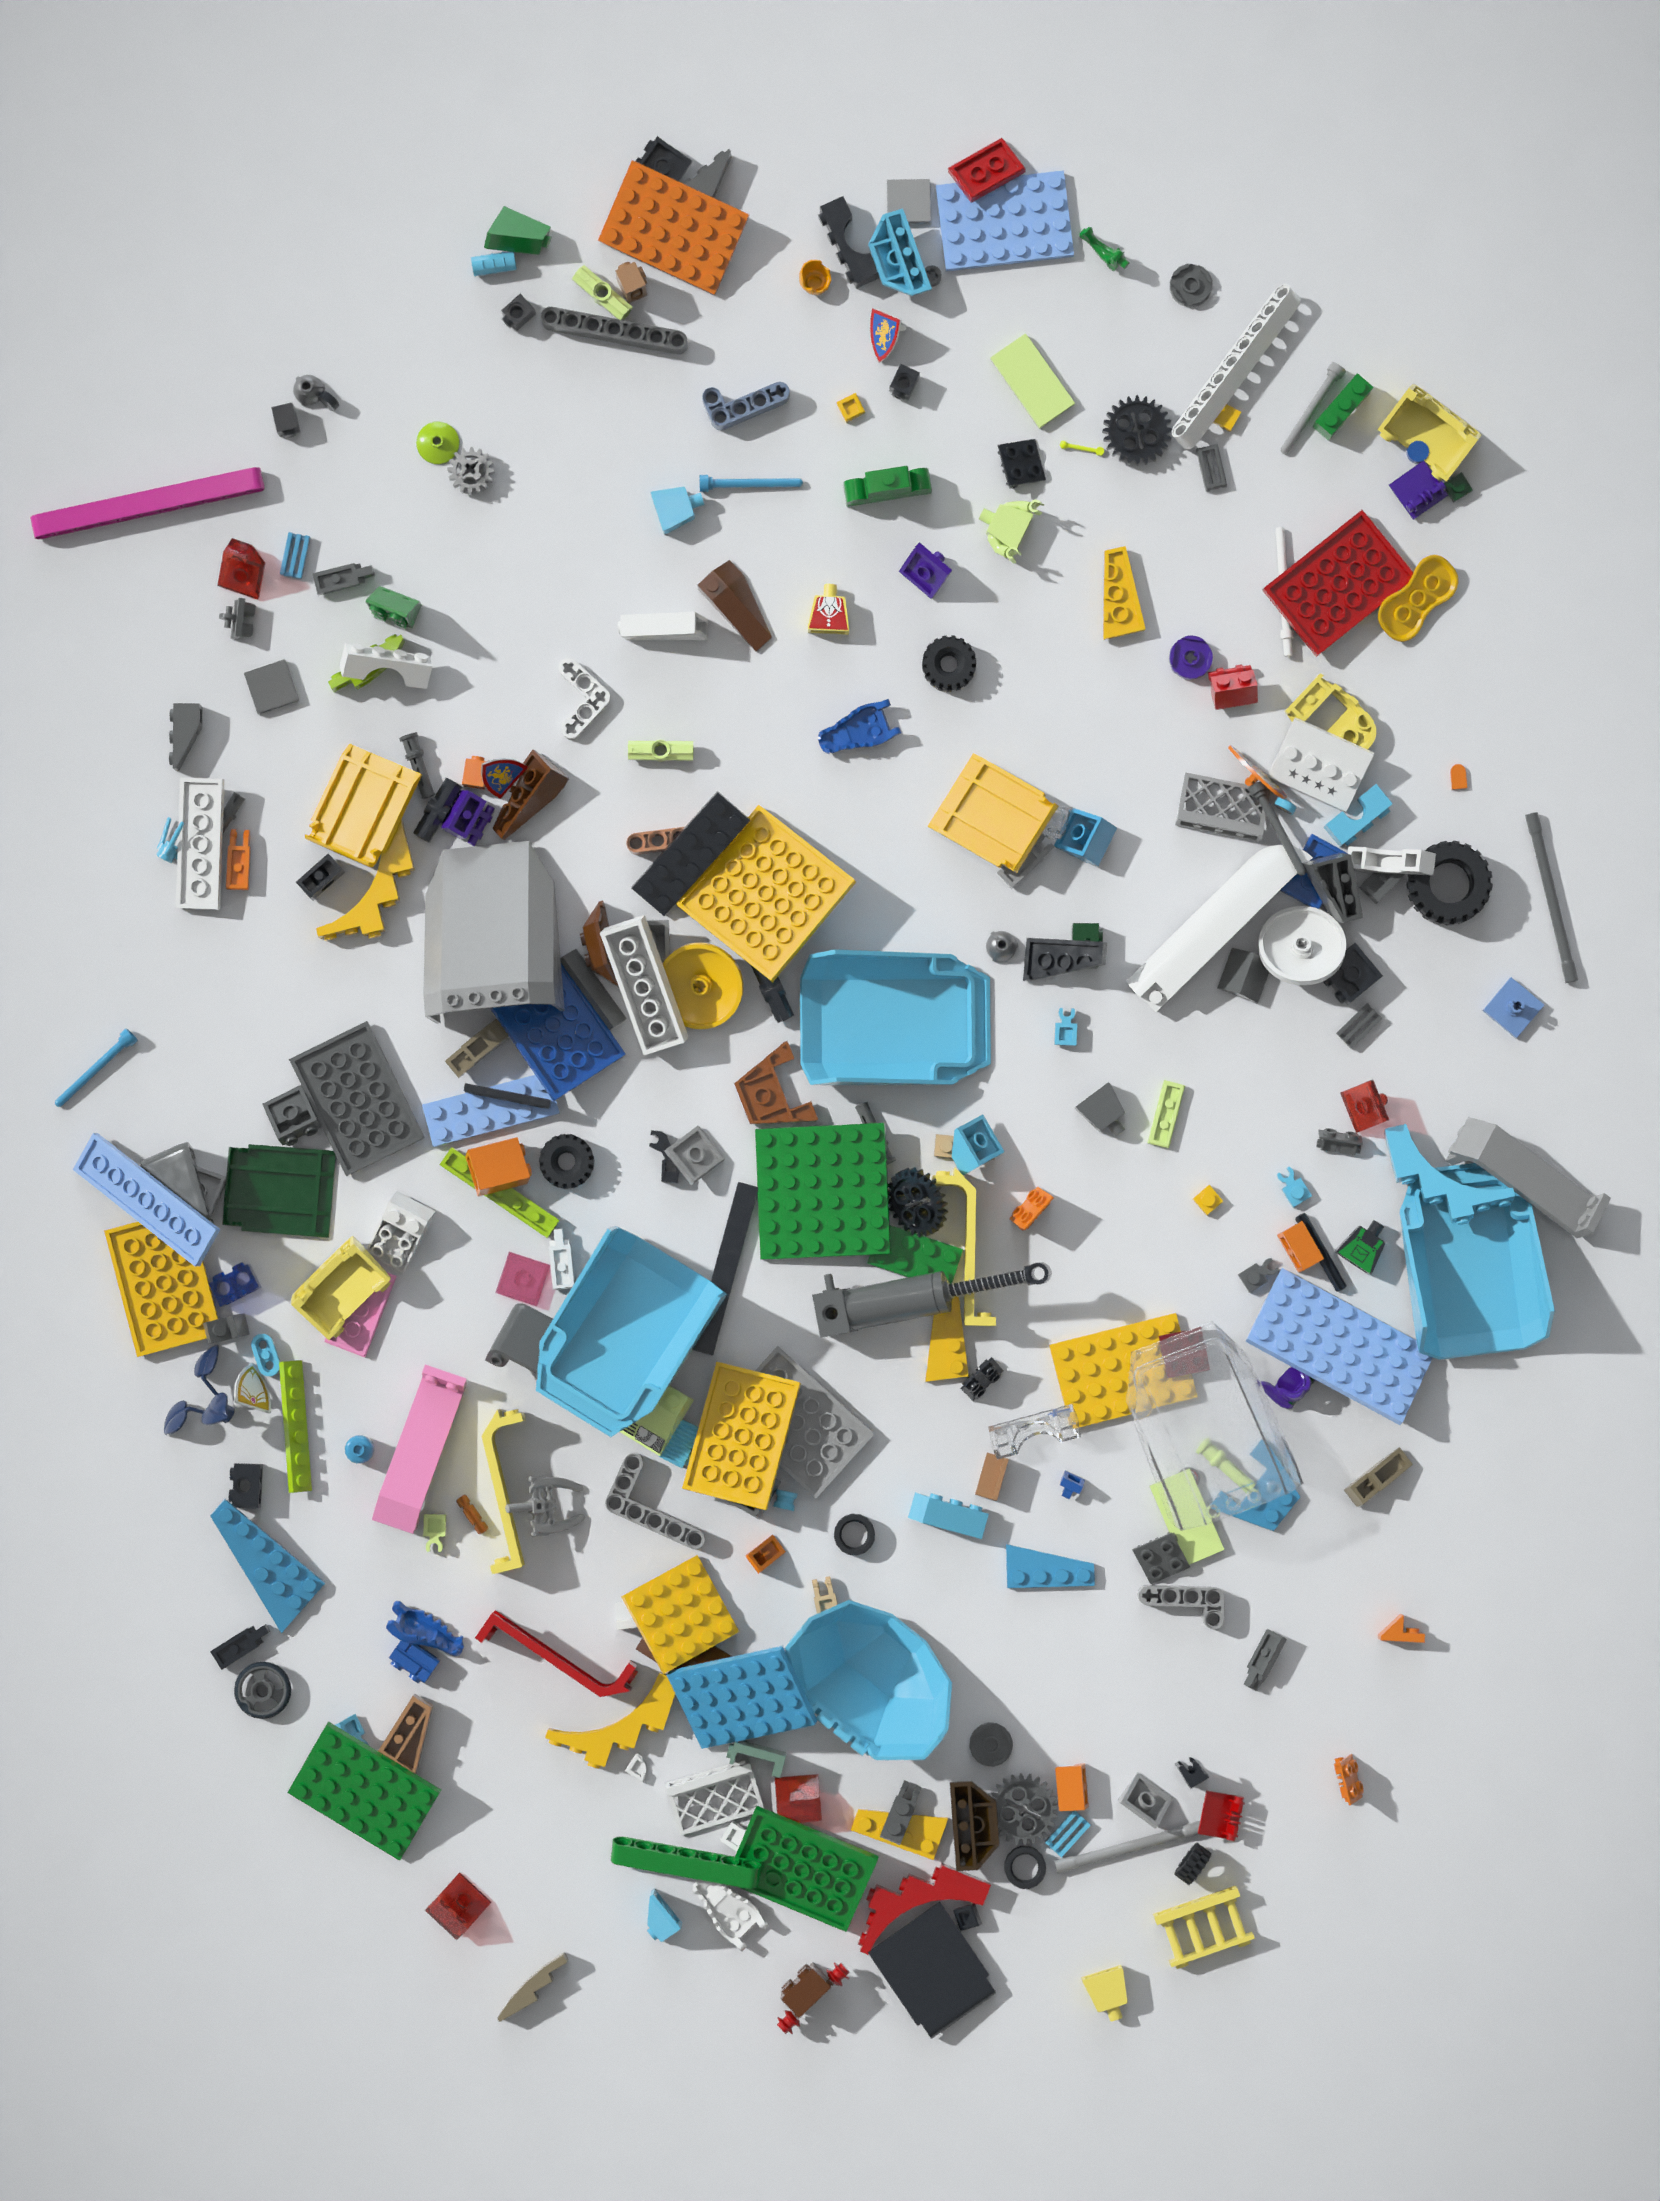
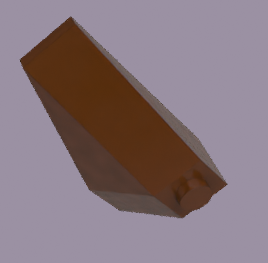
M730 560L714 569L697 585L702 595L755 652L772 638L745 576Z
M533 749L523 762L528 768L519 777L516 786L512 785L510 788L511 797L508 803L502 806L492 828L503 840H506L555 799L569 780L560 768Z

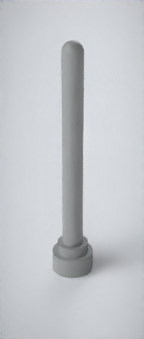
M1332 362L1328 367V377L1282 445L1281 452L1283 454L1289 452L1333 383L1338 381V379H1342L1346 373V370L1339 364Z

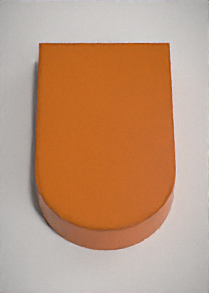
M1455 764L1450 770L1452 790L1467 789L1466 769L1461 764Z

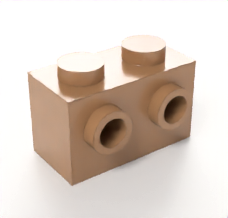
M625 262L619 265L618 269L615 270L616 278L627 303L630 304L647 296V281L643 268L641 266L637 267L635 262Z

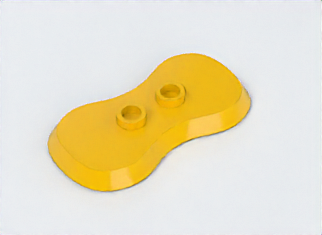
M1439 555L1425 557L1416 566L1408 584L1398 592L1388 596L1382 602L1378 611V620L1382 629L1389 637L1398 642H1405L1414 638L1419 633L1430 611L1448 601L1454 595L1458 587V575L1450 562Z

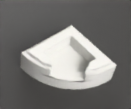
M637 1752L625 1769V1772L643 1783L647 1768L645 1760Z

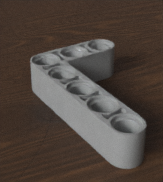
M638 1453L627 1455L606 1498L605 1505L607 1510L691 1549L702 1547L705 1543V1535L700 1529L629 1498L643 1468L644 1460ZM630 1457L639 1459L640 1465L637 1469H631L628 1466L627 1462ZM621 1477L630 1479L631 1485L628 1489H622L619 1486L618 1482ZM612 1497L620 1498L622 1504L619 1509H613L610 1506L609 1502ZM632 1506L640 1507L642 1513L639 1518H633L630 1515L629 1511ZM652 1515H658L661 1518L660 1526L653 1527L650 1524L649 1519ZM672 1524H678L681 1527L680 1535L673 1536L670 1534L669 1528ZM692 1533H698L702 1539L701 1543L698 1545L691 1544L689 1536Z

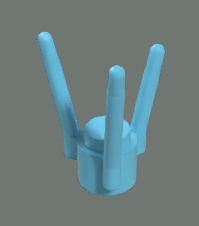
M168 817L160 843L157 846L159 851L156 855L172 863L174 858L177 859L178 846L174 843L184 826V822H180L170 842L166 841L165 843L171 818Z

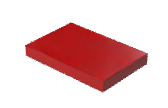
M1000 138L950 166L948 173L972 203L1024 174L1026 168L1004 139Z

